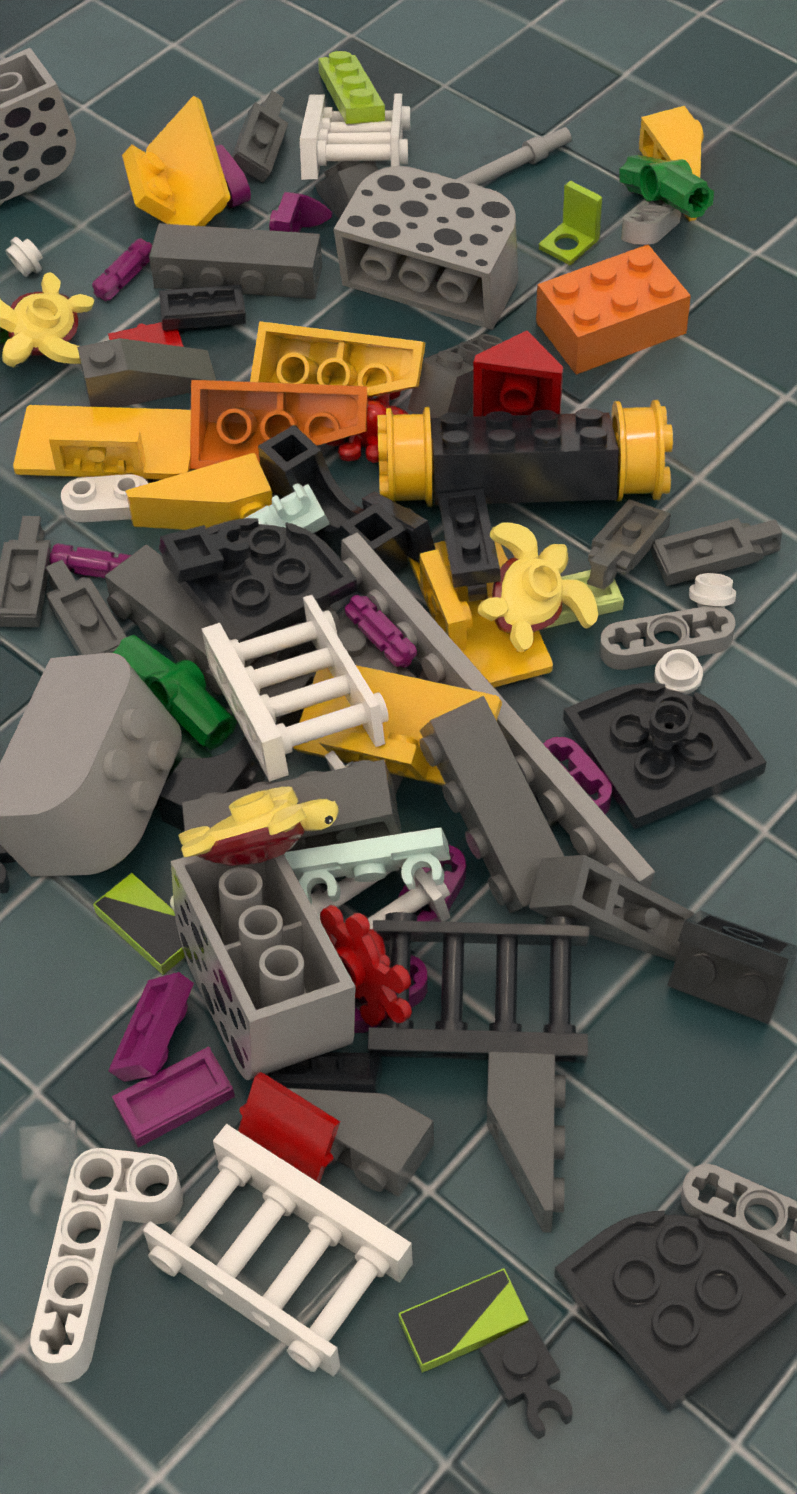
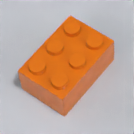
M649 244L537 284L536 323L577 375L686 334L691 295Z

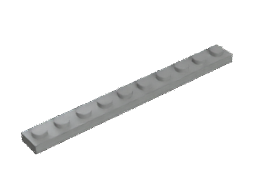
M358 532L343 539L341 561L357 578V589L376 605L377 611L381 610L403 633V639L407 637L417 649L416 658L421 662L423 671L428 679L436 683L497 695L501 699L502 706L497 723L531 791L539 799L543 812L550 820L558 821L566 830L576 851L580 855H586L650 889L655 874L653 868Z

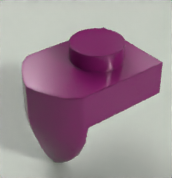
M284 192L278 210H273L271 213L269 230L300 233L302 227L320 225L329 220L333 213L320 201L308 195Z

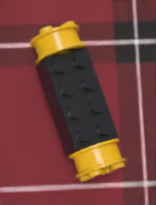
M652 400L650 407L622 408L620 401H614L611 418L609 412L602 413L600 410L592 408L581 409L574 414H557L551 410H537L532 412L531 415H512L504 411H494L486 416L467 417L465 414L453 412L446 413L441 418H431V423L429 407L424 408L423 414L393 415L391 408H386V415H377L380 495L393 502L425 500L427 507H432V475L435 505H439L438 494L481 488L484 490L486 504L592 500L621 501L624 494L651 493L653 500H660L662 494L670 493L671 474L670 467L665 466V452H672L673 431L672 425H667L666 407L661 406L659 400Z

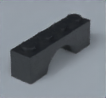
M295 425L258 446L260 466L272 492L279 499L295 492L293 485L297 483L302 486L309 484L330 522L329 525L315 532V534L340 558L342 540L358 532L394 574L407 566L406 529L378 502L365 510L355 505L335 482L326 465L321 449Z
M264 655L259 657L252 667L255 670L281 661ZM306 674L261 688L259 695L267 694L271 698L312 685V675ZM304 709L276 717L275 724L283 723L285 727L299 723ZM246 736L235 747L223 754L209 758L184 757L165 782L158 798L163 822L185 832L182 802L199 799L202 795L211 792L224 794L247 789L255 783L264 782L266 774Z

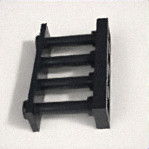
M405 912L387 913L385 920H373V929L378 932L383 941H390V968L397 964L402 965L410 974L411 942H443L441 1021L435 1022V1029H413V1021L407 1019L405 1022L398 1024L387 1014V1019L381 1022V1028L369 1027V1053H378L382 1057L489 1060V1052L555 1054V1062H586L588 1056V1034L576 1033V1026L571 1025V947L587 946L589 926L577 925L576 918L562 916L548 917L545 919V924L417 921L416 914ZM464 943L496 944L495 1022L489 1024V1031L467 1030L468 1023L462 1022ZM518 945H550L549 1024L543 1025V1032H522V1025L516 1023ZM409 988L402 993H396L398 998L409 1002Z

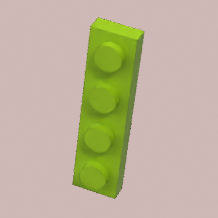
M346 51L331 52L329 57L318 58L319 74L346 124L385 121V105L356 55H351V53Z

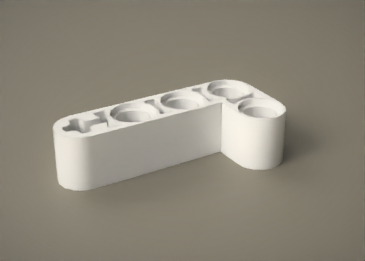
M95 1148L83 1152L74 1161L30 1338V1345L44 1374L51 1380L59 1383L72 1382L80 1378L89 1368L123 1221L146 1224L151 1221L154 1224H164L172 1220L180 1212L183 1205L182 1189L175 1167L166 1157L155 1154ZM107 1176L112 1178L111 1182L102 1189L92 1190L88 1188L90 1183L99 1177ZM163 1183L168 1185L157 1196L143 1195L144 1190L152 1184ZM87 1229L100 1230L99 1235L89 1243L80 1244L75 1242L77 1236ZM74 1283L88 1284L86 1291L81 1296L75 1299L62 1298L64 1291ZM66 1333L72 1345H63ZM60 1349L59 1354L53 1355L51 1350Z

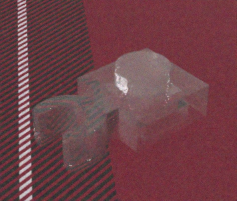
M75 1120L20 1128L22 1180L26 1188L37 1186L30 1197V1208L37 1223L44 1222V1207L47 1202L59 1199L63 1204L67 1188L65 1182H68L74 1161L80 1156L78 1128Z

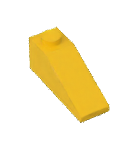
M681 106L641 117L639 150L642 155L666 161L684 159L689 163L692 174L700 178L701 143L704 138L701 123L692 117L687 108ZM685 215L689 222L697 219Z
M255 453L125 490L134 527L187 530L205 525L207 529L223 522L244 519L263 507L272 505V490Z

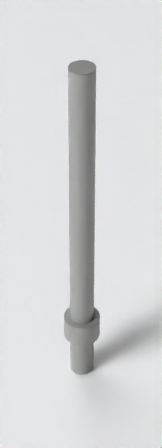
M564 127L543 138L541 136L533 137L523 142L522 148L455 180L480 186L528 162L535 164L547 158L548 152L571 142V133Z

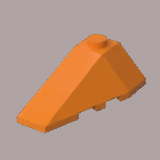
M191 380L190 469H200L251 453H255L260 463L258 446L293 425L304 433L316 446L366 432L368 386Z

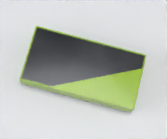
M130 873L93 904L95 913L162 975L166 974L185 957L173 909L133 873Z
M504 1268L398 1313L399 1322L422 1373L481 1348L529 1322Z

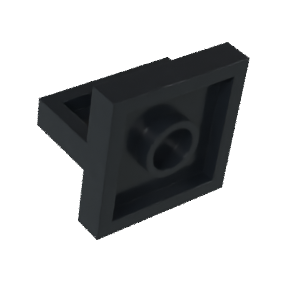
M701 910L685 920L678 939L679 942H682L667 986L769 1024L788 971L792 968L795 961L797 946Z

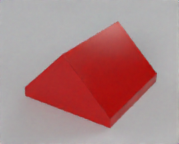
M527 330L475 355L473 362V417L486 416L494 411H504L512 415H531L532 412L537 410H551L561 414L563 366Z

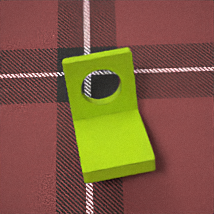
M572 181L565 184L563 223L539 243V250L568 265H572L600 239L602 197ZM569 238L575 240L578 245L574 249L563 250L558 248L555 243L560 239Z

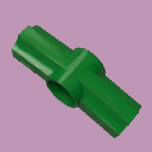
M642 155L628 156L626 163L619 168V182L623 183L629 192L642 194L650 202L662 200L690 218L702 217L708 207L713 205L714 190L708 187L705 180L692 174L689 163L684 159L666 161Z
M135 635L121 640L120 645L113 653L119 654L127 660L167 711L209 751L221 746L226 738L234 732L237 720L206 691V682L200 668L190 660L173 663Z

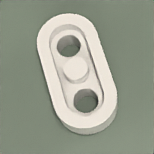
M134 474L74 479L67 483L61 491L64 512L68 518L76 522L131 519L125 490L146 485L148 482L143 477Z

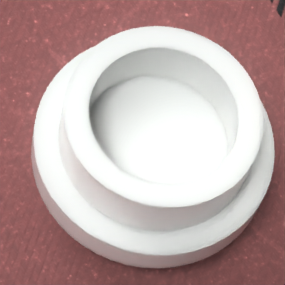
M17 237L13 238L10 241L11 246L5 250L8 258L25 277L32 272L39 273L42 270L39 261L43 259L40 251L29 239L22 242Z
M700 574L696 576L695 584L690 586L689 598L697 602L698 607L720 606L725 608V606L733 604L736 600V591L732 588L733 580L721 574Z
M676 649L667 652L657 662L654 677L656 683L665 684V690L687 695L697 690L701 685L703 669L694 654L686 650Z

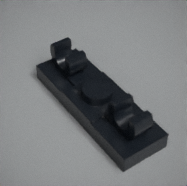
M481 488L438 494L439 510L453 588L466 586L469 602L488 599L486 583L500 582L501 575L495 542L490 537L492 528L484 490Z

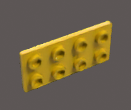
M195 96L184 105L148 145L146 153L131 144L122 154L135 206L166 224L206 226L216 214L224 210L227 202L230 200V193L202 102Z
M29 405L26 408L13 463L14 472L17 475L73 477L134 474L144 479H166L189 472L191 459V410Z
M445 541L434 543L436 550L420 553V563L408 557L432 618L493 687L552 672L553 662L539 631L533 632L532 646L524 652H519L510 640L511 633L499 630L495 620L490 621L478 613V607L484 600L469 602L466 586L453 588ZM495 542L501 568L508 559L501 544ZM494 582L486 583L488 598H492Z
M356 665L372 693L379 692L385 701L389 720L382 723L385 744L375 747L361 724L293 746V748L298 752L325 758L326 754L334 751L344 763H350L351 761L354 763L361 760L374 762L384 759L391 774L443 786L445 782L437 766H430L421 751L419 740L423 737L420 730L430 720L482 696L485 697L497 721L502 701L497 695ZM325 668L316 671L312 684L334 677L330 670ZM345 695L304 708L300 722L329 714L351 705Z

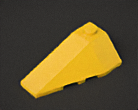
M259 321L250 382L368 386V398L419 387L426 343Z

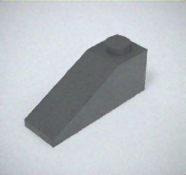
M122 338L77 347L91 407L119 408L191 393V380H216L208 350Z
M586 855L541 859L529 906L530 909L546 917L562 916L576 918L577 925L589 926L590 935L675 962L682 942H679L678 939L684 922L694 915V912Z

